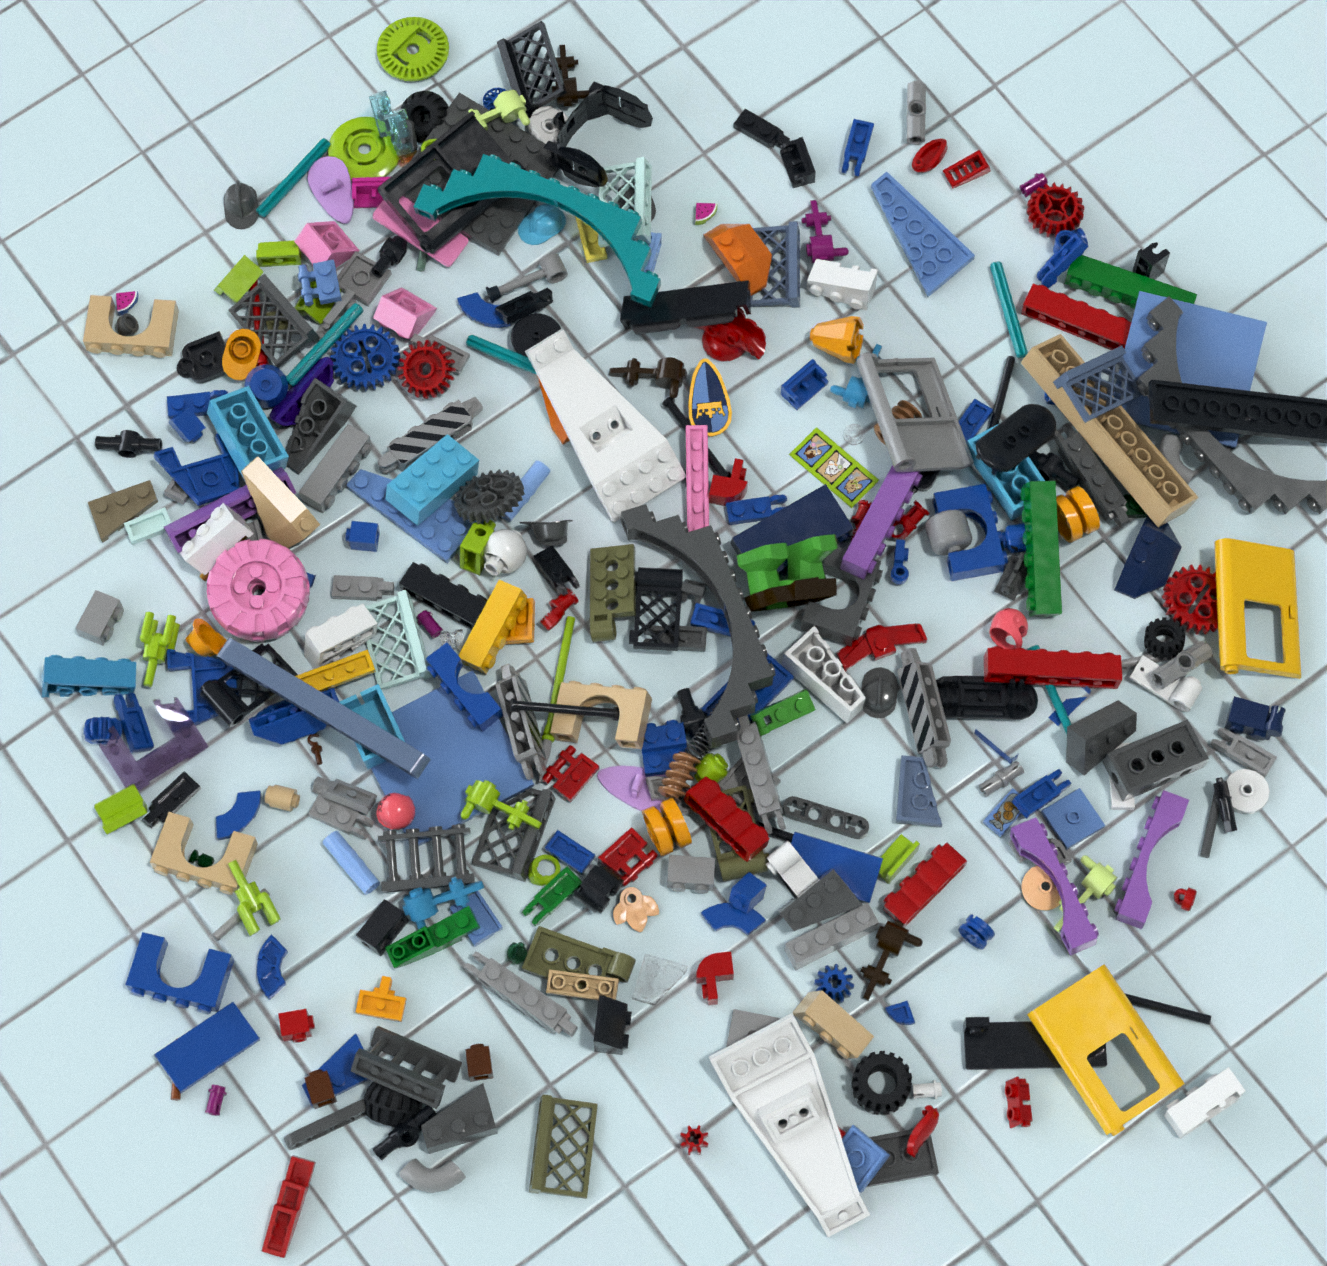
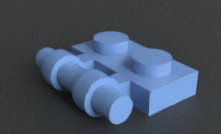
M334 259L313 263L314 271L311 272L307 270V266L304 264L298 266V281L302 285L301 297L304 299L306 306L313 305L314 298H319L321 305L342 301ZM316 281L317 288L312 289L310 282Z

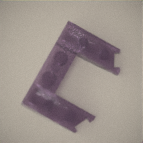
M174 697L175 703L161 704L160 699L153 700L154 705L171 730L174 738L137 761L135 760L114 726H111L108 730L113 735L106 746L101 743L99 744L100 749L125 788L134 784L139 791L149 785V781L184 759H190L208 748L207 743L177 697Z

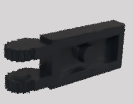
M553 546L534 555L538 566L563 596L568 594L564 583L569 581L575 589L580 587L573 572Z

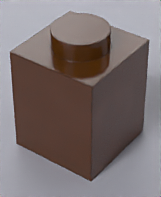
M474 1044L470 1046V1049H465L470 1082L493 1079L489 1046Z
M319 1069L312 1071L308 1077L304 1078L314 1109L337 1102L327 1070Z

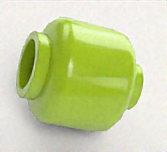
M708 753L703 757L701 764H695V768L698 771L694 777L698 782L706 776L719 783L727 776L728 764L720 754Z

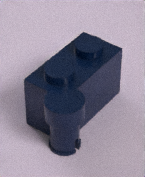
M1234 696L1224 728L1229 729L1234 734L1251 735L1253 739L1259 741L1269 740L1271 736L1280 737L1283 731L1282 721L1286 709L1280 707L1278 711L1279 706L1274 705L1271 706V712L1269 713L1270 706Z

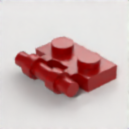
M571 745L565 751L562 750L559 753V758L552 766H548L545 775L542 777V781L547 785L552 779L557 780L553 789L569 802L573 801L599 770V765L582 752L576 759L572 757L576 749ZM565 764L570 765L564 774L559 772Z
M631 827L601 854L598 860L601 859L617 872L621 870L625 874L622 877V880H624L623 886L625 887L630 882H634L638 878L637 875L645 868L651 867L658 854L651 850L646 855L642 850L648 846L647 842ZM634 857H637L640 861L631 869L627 864Z

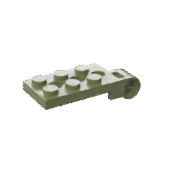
M634 544L590 549L591 638L593 642L616 640L617 632L614 618L636 616ZM612 564L618 565V568L614 571L607 570ZM612 583L618 584L615 590L607 589ZM613 602L618 603L615 609H607L609 604Z
M538 926L523 963L522 971L548 980L549 969L590 975V968L598 966L602 969L600 976L618 978L619 982L628 983L636 960L627 954L605 947L601 949ZM554 950L559 954L558 959L552 962L548 961L545 958L546 953ZM572 958H576L580 961V966L577 969H570L567 966V962ZM581 982L578 985V988L584 989L587 984L585 982Z

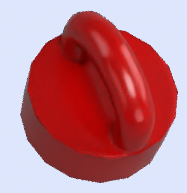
M1190 887L1187 890L1180 888L1175 891L1174 900L1177 904L1181 905V909L1189 912L1192 909L1197 891ZM1180 894L1185 895L1184 900L1179 898Z

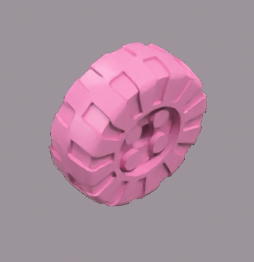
M261 538L257 541L247 539L236 543L228 551L224 550L218 556L217 562L208 575L207 600L213 616L227 632L251 642H264L265 640L278 639L286 635L291 628L301 621L309 602L310 584L303 564L290 549L268 539ZM256 590H265L263 594L254 596Z

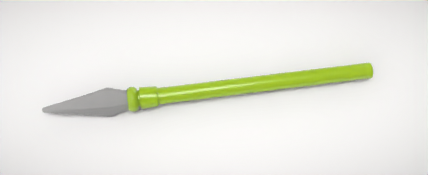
M567 616L550 704L557 703L560 685L564 681L575 618L572 616ZM548 713L547 722L541 737L547 758L544 761L545 768L551 753V745L555 740L550 733L554 713ZM539 773V783H541L544 774L540 775Z

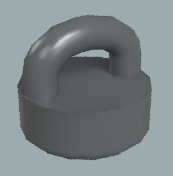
M125 313L117 320L119 335L130 336L139 329L138 321L131 314Z

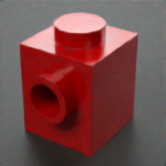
M307 1009L278 1013L281 1036L284 1042L293 1040L295 1043L307 1040V1037H312L311 1029H315L314 1017L309 1015Z

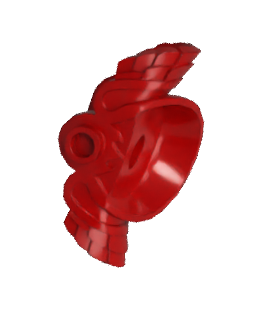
M740 307L737 308V317H734L731 323L694 327L704 330L702 337L703 348L715 360L731 361L739 358L745 351L757 359H761L764 355L766 347L764 331L757 326L755 321L746 318L744 311Z

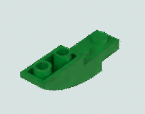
M467 906L430 927H422L385 947L393 967L396 969L426 958L462 941V937L479 929L480 925L472 908Z

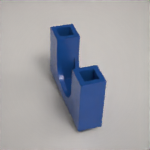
M986 484L934 493L932 503L935 514L947 510H960L965 514L966 518L978 522L985 533V540L979 546L948 553L947 565L951 581L1003 572L1005 564H1008L1006 551H1002L1001 548L1003 543L1002 533L997 531L996 528L998 523L997 513L992 511V493L987 491Z
M142 932L125 984L129 991H131L130 993L138 997H144V995L153 996V1000L166 1003L167 1000L173 1001L176 1006L188 1008L189 1006L197 1007L198 1011L206 1014H211V1011L218 1012L234 963L232 954L209 949L199 978L189 986L175 988L165 984L160 976V969L168 942L165 937Z

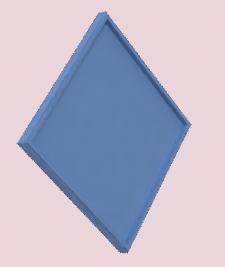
M1139 291L1124 349L1126 353L1123 355L1125 362L1136 379L1153 366L1152 363L1149 364L1143 358L1141 349L1144 344L1159 333L1157 330L1154 331L1150 328L1146 317L1151 310L1167 298ZM1172 299L1183 311L1182 316L1178 320L1176 333L1177 363L1182 383L1250 391L1267 322ZM1117 379L1116 385L1121 387L1122 381ZM1127 384L1126 390L1135 393L1132 386ZM1114 391V398L1120 400V393ZM1141 395L1121 405L1136 424L1181 435L1176 429H1172L1168 425L1150 424L1149 398L1147 396ZM1208 430L1223 446L1236 448L1239 437L1238 433Z
M473 670L458 678L459 686L466 692L472 694L485 693ZM441 687L392 712L405 742L431 759L420 777L416 779L387 761L371 768L385 796L389 793H400L409 796L413 800L415 817L409 826L403 828L404 833H406V829L419 828L420 832L429 831V827L442 826V830L452 829V825L463 824L482 814V812L473 809L468 819L464 820L461 818V812L466 805L465 799L467 795L465 791L469 785L473 786L476 780L482 782L487 780L496 785L495 789L501 793L498 801L502 803L535 786L532 779H526L522 765L514 757L510 738L500 719L483 732L478 726L474 728L467 720L469 716L465 710L460 711L453 702L455 700L454 696L451 693L447 695ZM432 838L418 839V847L429 842Z

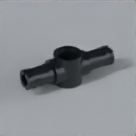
M398 235L393 238L389 237L379 251L380 258L373 266L372 274L381 278L389 266H393L394 263L398 265L407 252L408 241Z
M123 430L120 432V435H115V437L96 436L95 438L97 450H114L120 456L126 458H134L137 456V453H142L143 451L157 452L162 450L163 446L161 438H143L138 432L132 430Z
M1035 451L1029 456L1045 481L1058 480L1070 489L1079 484L1080 478L1065 470L1063 461L1056 454L1049 452L1046 455Z
M684 688L677 692L682 707L680 720L681 723H684L685 734H689V737L693 738L698 729L701 728V725L704 724V719L706 718L703 710L695 706L690 689ZM698 738L702 743L709 746V744L706 741H704L701 738ZM695 742L699 747H701L704 750H707L703 745H701L698 742ZM696 748L699 753L704 754L700 749ZM708 748V752H705V754L710 753L711 749Z
M426 1105L405 1123H399L396 1127H392V1131L388 1133L389 1136L374 1147L373 1151L380 1160H383L397 1148L413 1146L418 1141V1133L422 1131L421 1125L436 1116L437 1113L431 1106Z

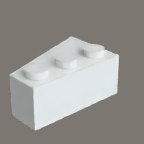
M816 259L807 279L806 290L816 296L822 295L834 302H842L854 309L867 311L876 288L878 269H871L870 272L859 270V266L853 265L852 269L841 267V263Z

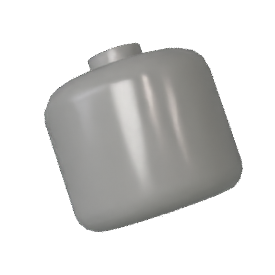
M960 510L942 511L930 517L926 522L925 529L930 545L937 555L945 556L951 552L965 550L972 542V534L967 518Z

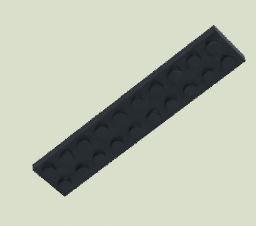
M1153 379L1148 383L1150 424L1327 444V400Z

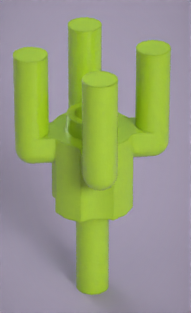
M145 613L140 634V641L144 643L145 648L143 660L148 661L144 686L152 687L157 664L165 662L167 649L175 650L180 624L175 623L176 616L167 615L164 633L161 634L156 633L158 621L153 619L154 613Z
M237 860L228 863L240 887L234 891L240 902L237 912L249 935L252 936L260 930L252 914L261 909L270 925L279 922L281 918L267 892L261 893L255 881L248 884Z

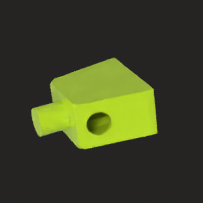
M484 520L482 524L474 522L460 545L461 569L480 576L486 563L483 558L486 544L491 534L495 532L496 524L492 520H489L488 523Z

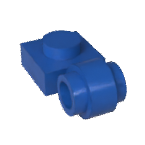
M896 539L894 564L890 577L892 582L901 585L908 580L909 576L908 569L903 566V561H908L909 548H905V540Z

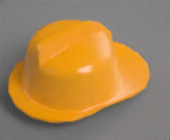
M239 329L229 336L222 357V367L228 377L234 380L246 379L249 372L256 367L261 342L255 332L249 329Z
M199 618L193 621V630L186 637V642L192 649L205 657L218 654L227 641L206 621Z

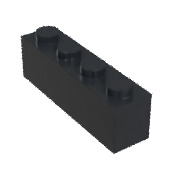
M412 562L399 582L401 591L406 590L412 598L471 630L488 601L479 594L476 596L471 594L461 584L455 585L451 583L450 579L445 575H437L431 572V569L422 563L418 565Z

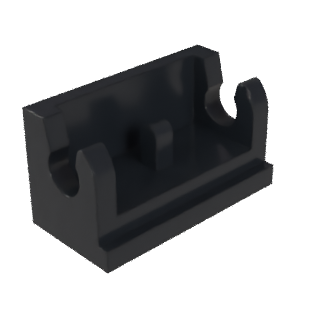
M803 137L784 143V149L780 150V155L792 188L815 183L816 171Z
M1152 243L1144 250L1140 249L1138 251L1132 271L1155 280L1164 273L1170 252L1164 249L1159 254H1155L1152 250L1158 246V243Z
M384 899L356 936L363 941L362 943L379 956H382L386 951L385 947L394 941L409 922V919L402 910Z

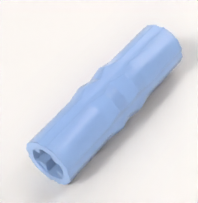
M536 460L520 479L524 486L525 495L522 496L523 500L518 502V507H512L513 512H505V517H502L503 519L511 522L549 475L550 469L544 463Z
M338 831L332 832L323 840L325 847L365 895L371 893L379 886L380 881Z

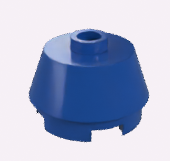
M265 364L255 367L249 372L245 380V387H250L259 405L263 408L278 405L288 392V382L285 374L273 365Z

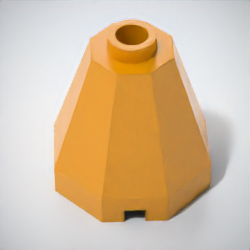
M855 316L817 323L811 329L810 341H813L814 347L846 363L854 364L856 362L855 359L860 356L863 335L859 334V329L863 330L864 324L860 317Z

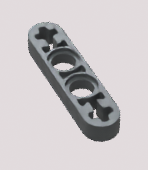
M795 796L788 797L783 803L784 815L789 819L854 839H863L868 834L869 823L861 816ZM795 803L797 804L796 807L800 810H803V806H807L805 817L801 816L802 811L795 809L793 813L790 812V808L787 806ZM817 809L821 812L822 816L818 820H813L808 815L809 811ZM833 816H840L843 819V824L835 827L831 824L830 819ZM847 819L851 820L850 825L857 826L860 823L865 830H860L857 833L855 832V827L849 826L848 830H846Z
M364 1099L288 1134L284 1138L288 1149L299 1148L366 1116Z

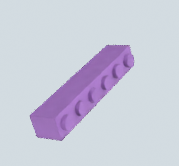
M892 465L843 556L840 569L863 580L868 573L872 574L877 564L874 561L877 555L881 556L885 550L886 544H884L886 538L890 539L894 533L895 526L893 524L896 520L900 521L905 509H902L905 503L909 504L914 492L911 490L914 486L918 487L923 475L920 474V471L897 472Z
M282 467L272 471L293 494L296 493L288 474ZM247 485L164 526L178 553L182 551L184 544L187 541H191L196 535L198 528L210 519L214 509L220 507L222 503L242 516L243 519L256 514L257 508Z

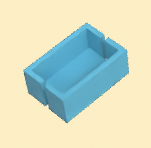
M379 684L360 692L365 702L363 705L360 704L356 694L339 702L405 742ZM355 742L367 769L386 761Z

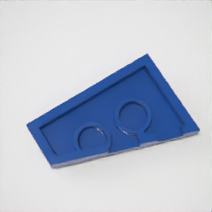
M356 1033L319 1068L323 1071H328L336 1096L369 1080L351 1072L356 1052L359 1048L363 1049ZM305 1082L302 1085V1087L309 1099L312 1108H314Z

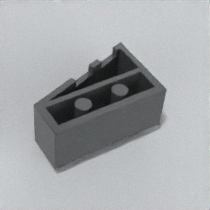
M831 868L778 912L793 931L862 906V903L836 871Z

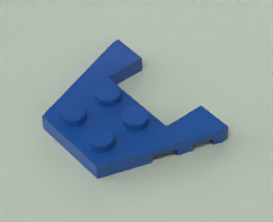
M215 434V441L221 455L181 466L173 447L154 452L155 460L197 506L213 502L240 488L238 468L219 434Z
M167 649V666L169 671L191 669L194 710L170 712L172 734H177L219 716L200 696L202 691L200 688L206 681L218 680L233 668L218 658L208 656L205 658L195 656L193 653H180L173 649ZM229 679L225 682L230 688H238L237 679Z

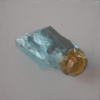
M386 90L369 96L380 138L391 136V142L398 159L401 160V163L410 162L418 150L414 122L408 119L405 109L392 111L391 101Z

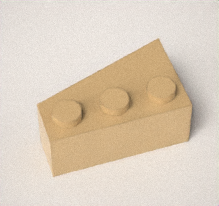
M822 990L808 992L792 1012L795 1017L819 1034L824 1041L836 1047L837 1052L846 1059L858 1058L874 1038L867 1029Z

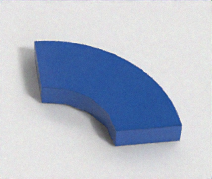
M478 292L457 298L461 310L471 320L492 328L511 326V323L507 325L496 315L495 308L499 305L485 302L481 299Z
M261 791L237 793V800L232 809L223 815L216 816L218 840L231 838L233 831L241 833L256 817L261 804Z
M731 903L716 904L701 912L703 918L715 932L722 928L733 927L741 930L748 936L766 922V919L754 909L745 914L740 909H736Z
M272 934L263 944L257 962V978L262 991L269 1000L286 985L281 974V965L288 953L285 947Z

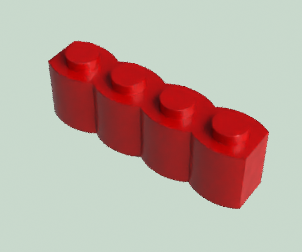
M705 776L686 791L684 797L686 804L695 813L699 814L704 822L715 830L728 845L732 846L734 851L746 862L750 861L767 847L770 839L767 831L753 823L751 815L738 808L735 800L730 795L721 792L720 786L715 780Z
M948 842L943 846L940 844L936 846L931 852L933 857L927 862L925 860L920 862L915 868L917 873L912 877L907 876L899 884L901 889L896 893L892 891L884 899L885 905L883 910L894 921L897 920L903 923V928L966 866L967 860Z

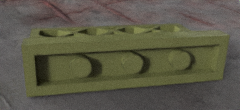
M544 1094L541 1096L529 1193L587 1198L598 1104L553 1098L551 1095ZM555 1104L564 1105L570 1113L560 1120L554 1113ZM581 1108L591 1109V1118L585 1123L575 1113ZM573 1116L580 1127L570 1134L562 1122ZM553 1118H554V1120L557 1122L554 1126H553ZM590 1123V1127L588 1130L586 1125ZM560 1126L567 1137L557 1144L551 1135L552 1130ZM581 1129L588 1135V1142L582 1147L573 1137ZM568 1139L578 1149L569 1157L560 1148V1145ZM550 1143L554 1145L552 1149H550ZM586 1146H587V1153H585L584 1150H583ZM555 1149L565 1159L556 1167L549 1161V1154ZM580 1152L586 1162L585 1166L577 1170L570 1159ZM567 1162L575 1174L565 1181L557 1169ZM549 1166L551 1168V1171L547 1173V1168ZM585 1169L583 1177L580 1173ZM554 1172L562 1184L557 1188L545 1187L546 1178ZM575 1176H578L583 1183L582 1192L573 1191L567 1183Z

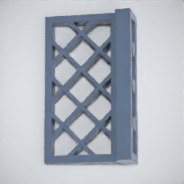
M792 221L786 226L753 228L757 234H762L766 237L763 240L765 245L769 241L776 245L771 251L772 262L776 266L769 272L767 279H771L776 285L769 292L763 288L761 291L766 295L761 300H753L752 295L751 307L791 304L792 308L800 307V229L798 222ZM786 232V237L780 243L773 239L777 233ZM779 250H782L786 256L778 262L773 256ZM779 269H782L786 275L778 281L773 275ZM781 288L785 291V298H775L773 294Z
M1119 346L1066 371L1053 381L1057 389L1063 387L1084 423L1141 396L1136 387L1138 386L1136 384L1137 379L1122 357L1126 353L1123 346ZM1115 365H1119L1123 372L1122 375L1115 372ZM1101 372L1109 375L1108 381L1101 378ZM1114 378L1122 381L1121 387L1114 384ZM1087 379L1095 382L1094 388L1087 385ZM1127 384L1132 386L1135 393L1126 390ZM1100 385L1108 388L1107 394L1100 391ZM1071 386L1080 388V395L1076 394ZM1113 391L1120 393V400L1112 397ZM1086 392L1094 395L1093 401L1085 398ZM1099 397L1106 400V407L1098 404ZM1085 404L1092 407L1091 415L1086 411Z

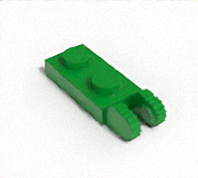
M565 867L534 896V900L524 908L522 913L528 916L540 905L543 910L532 921L535 926H538L581 887L582 881L568 867Z

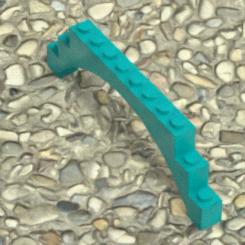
M483 154L474 176L466 170L461 169L458 171L453 169L444 191L436 185L431 184L428 186L423 184L413 207L416 214L436 221L437 216L453 208L493 198H522L539 201L558 207L588 224L606 241L622 263L632 288L630 293L631 300L652 307L661 287V279L654 272H644L652 253L651 247H648L649 244L642 240L634 241L642 224V219L638 212L632 209H627V211L621 209L618 204L611 201L603 202L598 196L588 193V195L583 194L574 186H563L554 178H543L536 171H525L518 164L513 162L505 163L500 157L490 154V156Z

